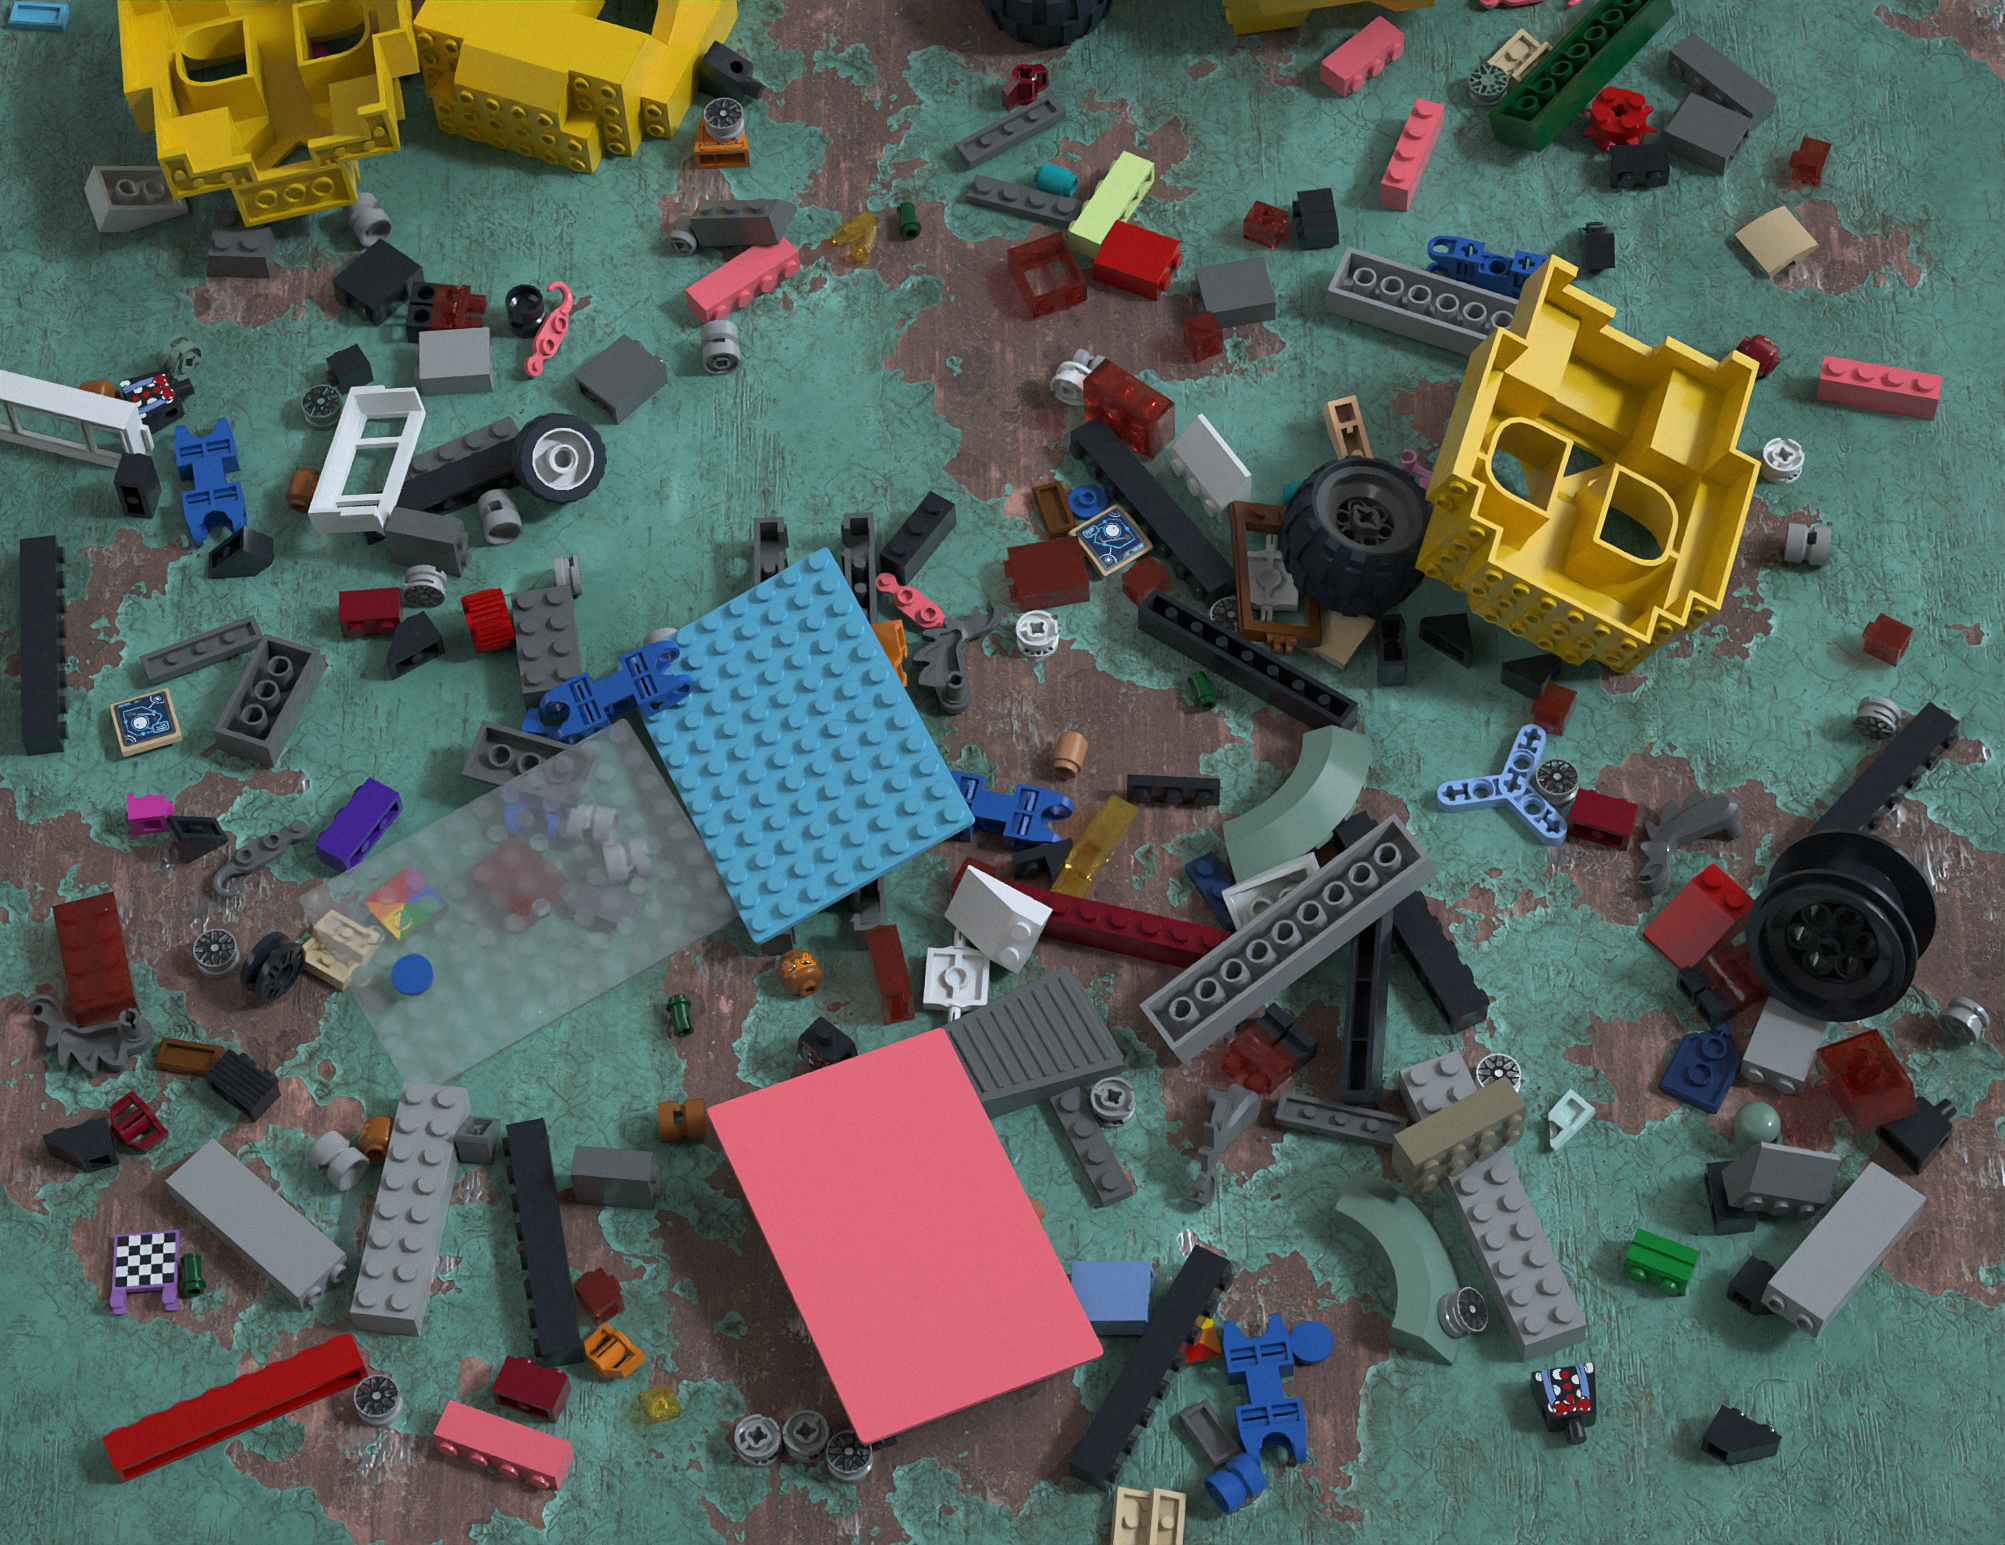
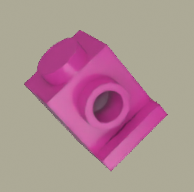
M133 793L127 794L128 822L133 836L169 831L165 819L168 815L175 816L172 800L166 801L164 795L148 794L144 797L135 798Z

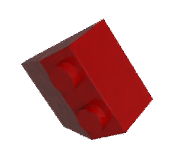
M1712 863L1690 880L1643 931L1642 936L1679 970L1687 965L1692 967L1699 964L1701 966L1745 930L1747 917L1755 900L1716 864Z

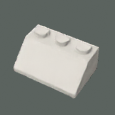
M1203 414L1198 415L1172 446V460L1170 463L1176 475H1182L1186 480L1191 494L1201 499L1207 514L1210 517L1214 516L1222 525L1229 521L1228 506L1230 502H1233V500L1251 502L1252 475Z

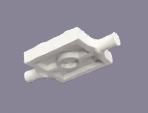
M1271 534L1266 536L1265 550L1258 552L1247 551L1251 609L1261 610L1260 621H1265L1267 616V622H1272L1273 611H1297L1299 591L1293 585L1292 575L1286 573L1281 551H1277L1279 537L1274 534L1273 544H1271Z
M958 929L954 931V946L928 948L923 1007L924 1009L948 1011L947 1024L952 1022L953 1018H955L954 1020L960 1018L961 1012L974 1011L988 1003L991 960L981 950L966 947L967 937L961 933L960 940V931Z

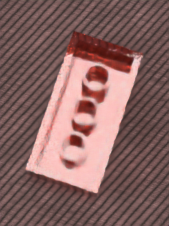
M114 891L52 906L71 1010L78 1028L118 1021L123 1010L126 1011L127 1016H130L128 1008L136 1009L141 1015L121 910Z

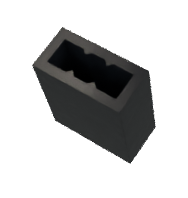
M379 238L332 280L335 290L334 296L339 304L344 307H350L363 321H370L377 327L410 299L413 281L425 282L422 266L382 238Z

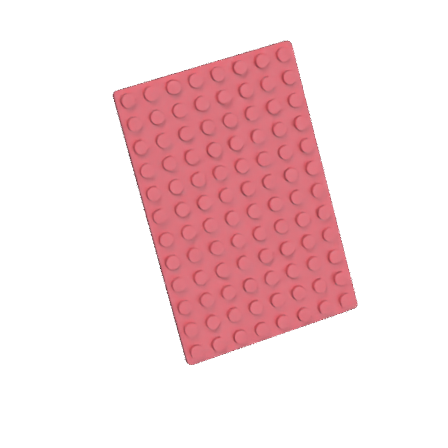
M937 1028L711 1106L708 1109V1119L853 1430L862 1445L872 1444L1102 1357L1103 1348L944 1029Z

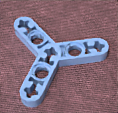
M1529 724L1521 728L1502 774L1449 781L1443 783L1437 790V805L1443 812L1458 813L1507 806L1545 845L1558 846L1565 841L1567 834V823L1564 818L1530 785L1544 751L1546 733L1538 725ZM1534 736L1536 740L1533 741L1531 751L1526 749L1527 740ZM1518 759H1525L1530 763V767L1520 770L1513 763ZM1513 778L1517 779L1516 789L1512 793L1507 792V789L1511 787ZM1477 788H1484L1489 791L1490 795L1487 798L1479 799L1472 792ZM1463 791H1467V800H1464L1465 794H1463ZM1446 794H1452L1455 801H1449ZM1529 804H1534L1541 811L1539 814L1529 815L1523 808ZM1548 826H1549L1552 830L1555 829V828H1558V834H1556L1554 831L1548 833V832H1547Z

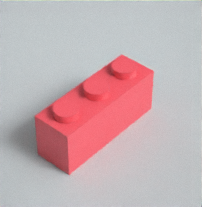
M1378 16L1321 61L1320 81L1345 99L1352 92L1360 90L1363 84L1372 76L1375 77L1380 74L1383 68L1391 61H1396L1400 58L1404 51V33L1383 17Z

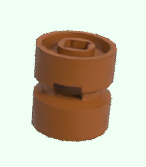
M703 1098L687 1099L683 1105H679L677 1101L658 1102L662 1143L680 1142L683 1136H686L689 1141L707 1139L706 1113ZM683 1116L684 1125L676 1124L675 1118Z

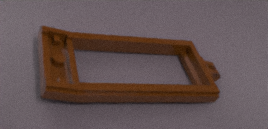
M1233 500L1228 506V516L1231 529L1237 634L1248 641L1263 642L1264 645L1270 646L1271 654L1279 655L1280 647H1282L1284 656H1291L1292 649H1295L1296 646L1305 648L1320 647L1322 643L1320 607L1315 605V601L1307 595H1303L1306 626L1252 620L1246 531L1281 535V524L1287 506Z

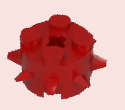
M1608 86L1603 88L1601 93L1597 94L1592 102L1591 110L1580 111L1581 115L1590 120L1589 127L1582 135L1584 138H1592L1597 143L1596 147L1607 153L1609 145L1641 144L1645 133H1656V129L1646 124L1647 117L1654 109L1652 106L1646 105V99L1642 94L1628 89Z

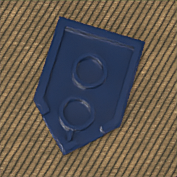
M1728 1023L1715 1026V1029L1702 1033L1694 1032L1684 1036L1658 1085L1662 1093L1706 1113H1718L1741 1069L1743 1060L1740 1051L1737 1050Z

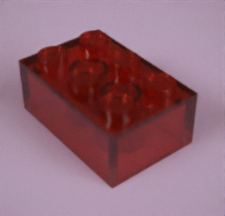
M1107 358L1083 380L1084 415L1086 418L1091 420L1100 415L1116 435L1131 445L1137 453L1144 454L1153 460L1175 438V403Z
M1877 1028L1816 1049L1822 1080L1856 1133L1871 1130L1877 1126L1918 1112L1913 1082Z

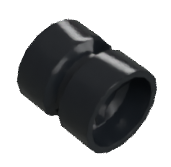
M521 284L508 291L505 297V305L512 333L517 337L529 339L536 336L546 317V312L540 290L529 284Z

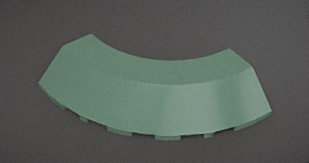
M1334 725L1303 733V745L1299 761L1284 785L1269 799L1251 811L1222 822L1225 845L1236 884L1284 862L1304 856L1313 847L1318 850L1333 836L1332 830L1341 820L1347 821L1357 806L1356 799L1361 790L1366 789L1368 770L1372 769L1373 747L1370 737Z
M1357 1170L1346 1182L1334 1209V1227L1350 1234L1367 1248L1375 1251L1382 1261L1392 1286H1394L1396 1314L1391 1326L1390 1344L1452 1366L1458 1350L1460 1337L1454 1338L1443 1329L1437 1312L1438 1302L1444 1294L1461 1289L1456 1267L1449 1250L1432 1223L1410 1200L1379 1179Z

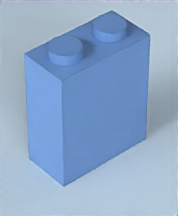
M1072 1261V1274H1067V1277L1095 1334L1143 1335L1153 1318L1155 1272L1151 1261Z

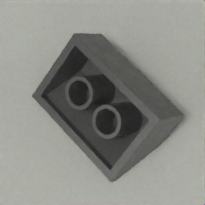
M779 199L705 200L699 202L691 217V222L700 246L779 245L797 208L795 204Z
M1760 1141L1722 1170L1728 1204L1731 1207L1743 1208L1745 1211L1768 1212L1774 1216L1787 1215L1796 1217L1799 1220L1812 1218L1817 1211L1827 1205L1840 1163L1839 1155Z

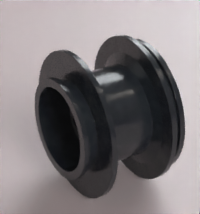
M1852 829L1820 830L1795 840L1778 856L1771 869L1767 887L1757 896L1749 911L1745 928L1746 946L1759 979L1780 1002L1798 1013L1827 1022L1858 1021L1888 1010L1906 994L1915 976L1918 959L1925 953L1934 936L1938 916L1937 903L1933 889L1923 871L1905 852L1892 843L1875 835Z

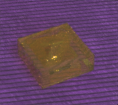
M669 1384L641 1391L637 1397L651 1425L679 1418L683 1412Z

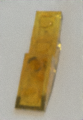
M1113 794L1078 840L1065 861L1064 869L1050 891L1085 898L1106 861H1110L1140 809Z

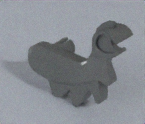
M989 599L987 601V612L989 614L987 615L979 613V607L975 606L967 620L961 621L944 618L943 628L923 630L922 639L931 642V644L921 648L912 658L914 666H925L919 676V690L935 692L940 708L947 713L959 714L964 712L971 702V690L961 648L970 639L988 635L996 630L1002 621L1001 611L998 612L996 604Z
M1697 789L1687 796L1681 809L1676 806L1672 799H1669L1663 809L1659 826H1656L1650 820L1645 822L1651 841L1642 842L1640 847L1649 858V863L1639 873L1642 881H1638L1645 895L1657 896L1667 888L1671 879V854L1678 846L1722 829L1725 836L1730 840H1734L1731 832L1734 833L1736 839H1739L1744 834V826L1739 821L1741 807L1734 796L1723 793L1706 798Z
M49 994L36 995L28 1001L32 1015L43 1009L40 1015H33L32 1018L35 1023L49 1028L45 1044L49 1052L58 1049L59 1065L62 1070H66L70 1060L75 1058L82 1070L93 1078L97 1076L99 1062H102L111 1070L124 1071L128 1056L147 1050L154 1041L155 1034L150 1022L140 1017L139 1012L134 1008H128L130 1016H127L126 1011L123 1010L118 1021L78 1029L72 1027L67 1021L60 1002L54 996Z
M1232 1084L1228 1091L1213 1087L1207 1095L1206 1104L1210 1108L1213 1107L1214 1110L1211 1123L1205 1122L1203 1125V1147L1199 1148L1197 1152L1202 1168L1192 1189L1197 1191L1191 1197L1185 1198L1188 1201L1199 1204L1198 1206L1210 1207L1213 1203L1217 1184V1161L1228 1145L1259 1114L1261 1103L1257 1092L1244 1089L1243 1086Z

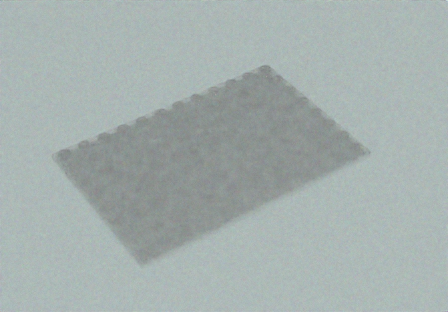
M625 719L618 720L305 893L299 900L403 1082L409 1081L436 1085L446 1084L741 918L717 870L718 866L630 724ZM411 954L425 957L432 965L434 971V980L430 988L416 996H407L400 993L394 987L391 979V972L395 963L400 958Z

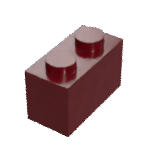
M399 587L339 591V624L343 638L359 639L365 636H392L395 634L397 625L403 622V601Z
M1579 788L1568 818L1567 835L1627 851L1637 822L1639 805L1624 798L1617 799L1602 795L1596 790Z
M507 1356L492 1387V1394L495 1404L556 1424L572 1389L568 1376L562 1370L555 1367H548L546 1369L537 1366L526 1357H518L516 1359Z

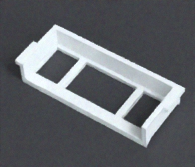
M0 370V404L3 406L9 426L0 424V439L117 469L122 454L97 448L91 427L118 433L125 453L145 454L146 450H153L154 443L149 427L142 424L136 403ZM15 408L78 423L85 445L23 430Z
M384 385L350 388L308 510V516L317 537H320L321 533L377 531L386 536L385 528L393 507L397 504L426 415L416 387L385 389ZM408 417L402 436L361 439L367 419ZM398 447L382 494L341 496L357 449ZM373 504H379V505H378V508H377V506H358V507H339V508H337V506H353V505H373Z

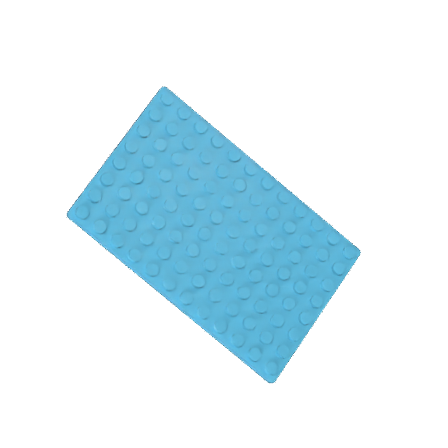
M824 547L660 640L673 641L680 650L679 657L671 662V666L665 670L664 675L674 674L676 676L687 674L692 678L694 688L687 697L672 707L648 718H645L640 707L637 710L755 944L761 945L975 822L974 815L828 548ZM621 663L617 667L618 672L623 670Z

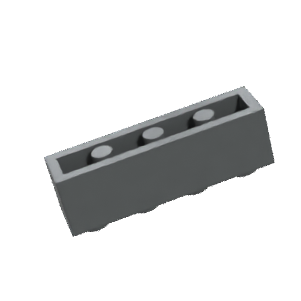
M1694 32L1669 51L1667 69L1675 77L1682 79L1694 92L1701 94L1707 100L1752 119L1751 131L1774 114L1776 95Z

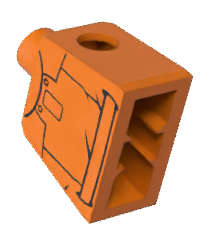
M703 116L700 119L694 147L697 170L750 167L749 148L745 130L737 140L733 138L729 140V143H719L714 141L713 137H708Z

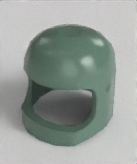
M1764 1102L1747 1103L1738 1110L1734 1118L1733 1143L1741 1155L1750 1150L1752 1145H1756L1760 1141L1769 1143L1776 1137V1144L1782 1145L1783 1135L1780 1131L1781 1121L1778 1113Z

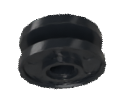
M275 931L267 934L254 946L244 961L240 972V982L247 990L255 991L257 996L265 1002L277 1000L292 987L302 972L306 961V951L298 943L291 942L288 936L282 932Z

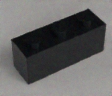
M930 491L880 552L881 574L890 573L896 578L898 583L907 586L957 525L955 504Z

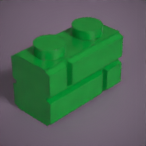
M1638 1228L1625 1257L1623 1273H1626L1634 1282L1645 1283L1647 1281L1655 1284L1662 1292L1668 1295H1676L1678 1293L1685 1296L1697 1268L1700 1251Z

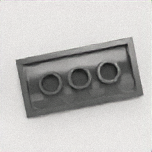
M483 720L461 775L465 778L578 809L594 781L601 761L597 752Z

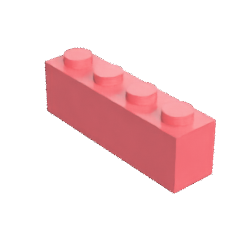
M1419 98L1416 99L1381 181L1380 205L1407 212L1442 130L1444 105Z
M784 236L779 245L752 246L685 289L688 308L704 324L714 320H725L728 315L739 308L747 306L753 299L762 293L769 292L776 284L792 277L800 270L799 251Z
M1824 355L1816 400L1934 421L1943 376Z
M449 1400L433 1433L437 1448L445 1455L451 1457L463 1456L468 1458L474 1465L482 1468L487 1466L494 1467L509 1478L516 1479L518 1476L525 1478L540 1489H548L550 1487L559 1490L575 1456L572 1444L569 1441L453 1400Z

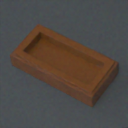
M1061 481L1033 487L1032 495L1049 541L1069 536L1068 532L1076 528L1077 525Z
M163 1037L154 1066L156 1070L205 1078L206 1072H209L210 1068L222 1058L225 1050L221 1046Z

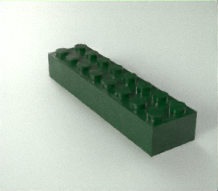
M1599 0L1489 112L1488 118L1496 141L1540 153L1675 14L1671 0Z

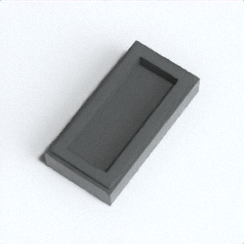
M1207 1399L1178 1415L1179 1422L1214 1472L1224 1467L1227 1462L1243 1452Z

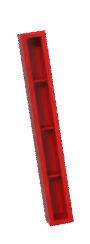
M351 1333L344 1336L336 1335L325 1344L315 1348L303 1349L287 1360L272 1362L256 1373L241 1375L234 1382L223 1387L210 1388L203 1395L189 1401H179L166 1411L146 1415L140 1422L128 1427L115 1428L109 1435L102 1437L117 1477L120 1483L123 1484L359 1384L368 1377V1374Z

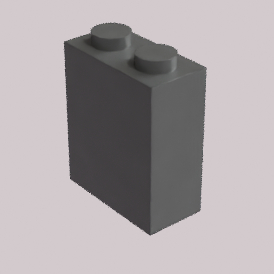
M1690 93L1685 102L1681 101L1678 104L1672 121L1668 120L1665 123L1661 136L1664 137L1663 143H1667L1668 152L1724 176L1750 138L1752 119L1694 93Z
M1263 256L1195 268V280L1190 281L1193 298L1198 297L1199 303L1196 304L1199 321L1204 320L1207 331L1275 320L1276 301Z
M623 334L574 376L577 394L619 425L668 383L667 367L659 356H653L647 352L638 340L633 341Z
M396 506L393 507L385 528L393 564L406 567L429 565L436 567L435 571L439 573L442 570L446 575L461 577L464 568L469 567L472 559V550L468 547V533L465 532L463 520Z
M575 1145L570 1175L577 1204L654 1210L656 1198L661 1199L663 1181L659 1179L660 1166L655 1164L653 1152Z

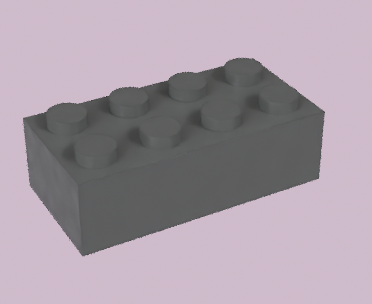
M570 585L510 593L526 712L531 707L541 708L540 700L547 692L559 684L583 674L575 608Z
M264 634L213 729L218 749L274 767L325 671L320 650Z

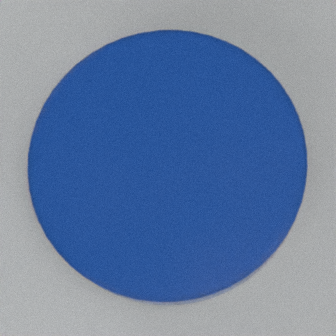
M1087 484L1076 487L1070 493L1068 503L1073 516L1081 520H1089L1107 509L1108 499L1100 487Z
M411 954L400 958L392 968L391 979L394 987L400 993L407 996H416L430 988L434 980V971L432 965L425 957Z
M1316 1321L1300 1323L1290 1334L1292 1354L1303 1363H1320L1326 1360L1333 1350L1332 1333L1322 1323Z

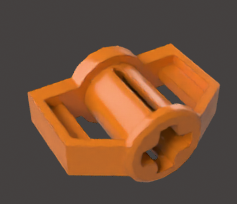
M606 1323L584 1341L587 1362L602 1378L625 1379L646 1360L643 1351L632 1344L621 1331L614 1330ZM607 1338L610 1339L595 1354L591 1355V1353L598 1346H600ZM625 1356H629L621 1365H619L617 1368H613Z

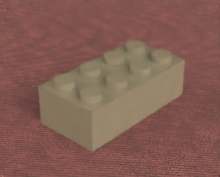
M1504 1076L1393 1135L1391 1165L1411 1195L1421 1190L1422 1192L1429 1191L1438 1184V1181L1447 1176L1455 1177L1462 1173L1466 1166L1476 1161L1483 1162L1490 1158L1494 1151L1504 1146L1511 1147L1518 1143L1523 1136L1527 1106L1507 1077Z

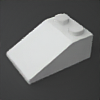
M93 166L84 187L99 232H127L186 214L189 210L185 198L173 199L161 166Z
M1314 852L1284 862L1222 890L1221 893L1237 931L1320 869Z
M969 865L944 916L990 960L1019 974L1030 957L1053 909Z

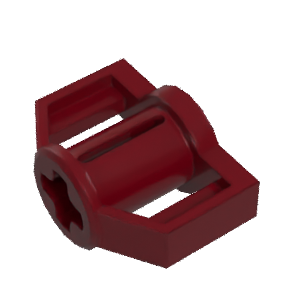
M1021 64L1016 66L1012 71V77L1001 88L1002 105L1008 111H1011L1019 105L1025 106L1036 101L1038 93L1049 87L1048 70L1042 64Z
M133 1090L109 1107L111 1129L125 1147L147 1153L169 1136L168 1131L160 1123L153 1111ZM132 1104L137 1107L134 1112L118 1124H115L114 1118ZM151 1126L156 1130L139 1144L132 1142V1140Z

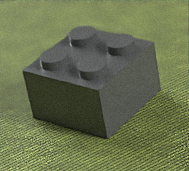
M216 210L208 252L213 276L270 278L278 236L276 222L245 227L240 211Z

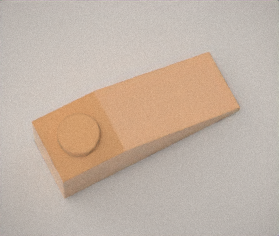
M1356 395L1330 401L1323 405L1321 409L1338 460H1343L1345 456L1361 455L1364 458L1373 459Z

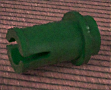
M911 202L901 203V207L897 206L896 209L900 220L899 233L905 239H915L919 236L922 228L916 218L915 206Z
M1197 671L1188 676L1187 681L1195 697L1193 701L1195 707L1199 708L1200 711L1212 710L1217 704V695L1211 691L1205 672Z
M683 994L671 996L666 1005V1010L671 1014L674 1035H679V1037H686L694 1032L689 1011L691 1001Z
M197 1253L184 1254L180 1258L183 1277L180 1289L184 1292L185 1296H200L206 1288V1281L202 1278L201 1256Z

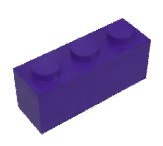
M370 777L363 785L358 786L346 807L341 808L336 813L334 822L330 827L319 834L315 844L319 861L350 877L403 810L400 794Z

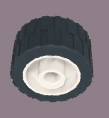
M547 413V415H539L531 422H527L523 426L524 428L518 432L515 437V443L512 445L511 464L514 468L515 477L521 483L520 485L525 490H528L531 495L559 504H564L565 502L573 503L587 497L592 490L598 487L601 478L605 474V465H607L606 447L601 440L602 437L589 422L583 421L582 418L574 415Z

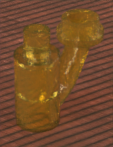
M868 209L864 210L838 227V232L831 236L833 243L836 246L843 242L850 244L866 234L863 243L860 241L856 242L854 247L851 248V252L859 263L869 261V252L875 243L878 232L876 218Z

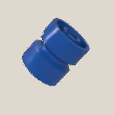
M1241 1452L1226 1463V1470L1218 1469L1205 1478L1204 1485L1209 1496L1219 1509L1225 1514L1230 1515L1245 1504V1497L1252 1499L1267 1488V1481L1252 1458L1246 1453Z

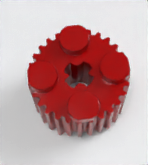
M494 587L460 597L476 655L511 646V643L516 642L501 588L495 589Z

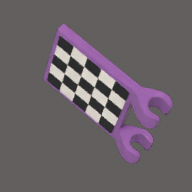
M179 1230L114 1235L113 1279L110 1305L115 1316L127 1313L126 1293L163 1290L162 1301L165 1304L166 1311H177L179 1309Z

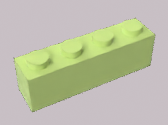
M1123 151L1118 160H1113L1109 167L1108 175L1104 180L1101 179L1098 182L1095 194L1091 200L1085 201L1081 215L1069 225L1067 235L1069 236L1071 250L1095 259L1115 221L1119 220L1126 223L1153 184V162Z

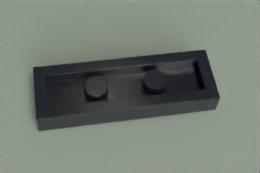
M1127 774V801H1135L1140 804L1149 802H1161L1169 805L1196 804L1202 807L1220 805V779Z

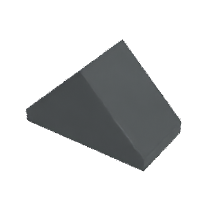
M469 1116L455 1135V1142L461 1162L493 1164L501 1119Z

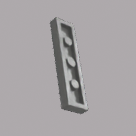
M1049 93L955 143V151L967 166L972 169L1064 120L1065 110Z
M978 174L975 175L967 193V203L1064 228H1069L1070 223L1078 219L1084 205V201Z
M508 416L411 458L407 474L412 479L418 474L430 472L446 463L455 462L474 452H480L493 447L501 441L513 439L517 436L519 430L512 418Z
M251 615L142 655L140 659L150 685L153 686L256 648L263 635L255 616Z
M1079 1086L1050 1097L1049 1104L1102 1207L1105 1208L1133 1196L1132 1188Z
M1282 1090L1275 1116V1124L1392 1150L1393 1135L1407 1128L1408 1118Z

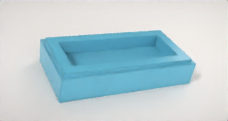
M14 1L8 24L10 29L64 32L70 10L68 4Z

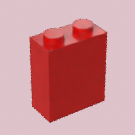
M1116 220L1093 261V280L1157 301L1162 291L1166 292L1168 290L1173 271H1177L1181 266L1183 254L1180 253V241Z

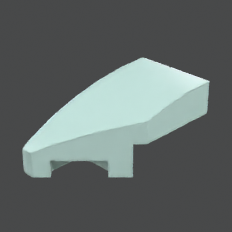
M1572 1089L1548 1113L1550 1146L1554 1151L1565 1144L1596 1113L1595 1108Z

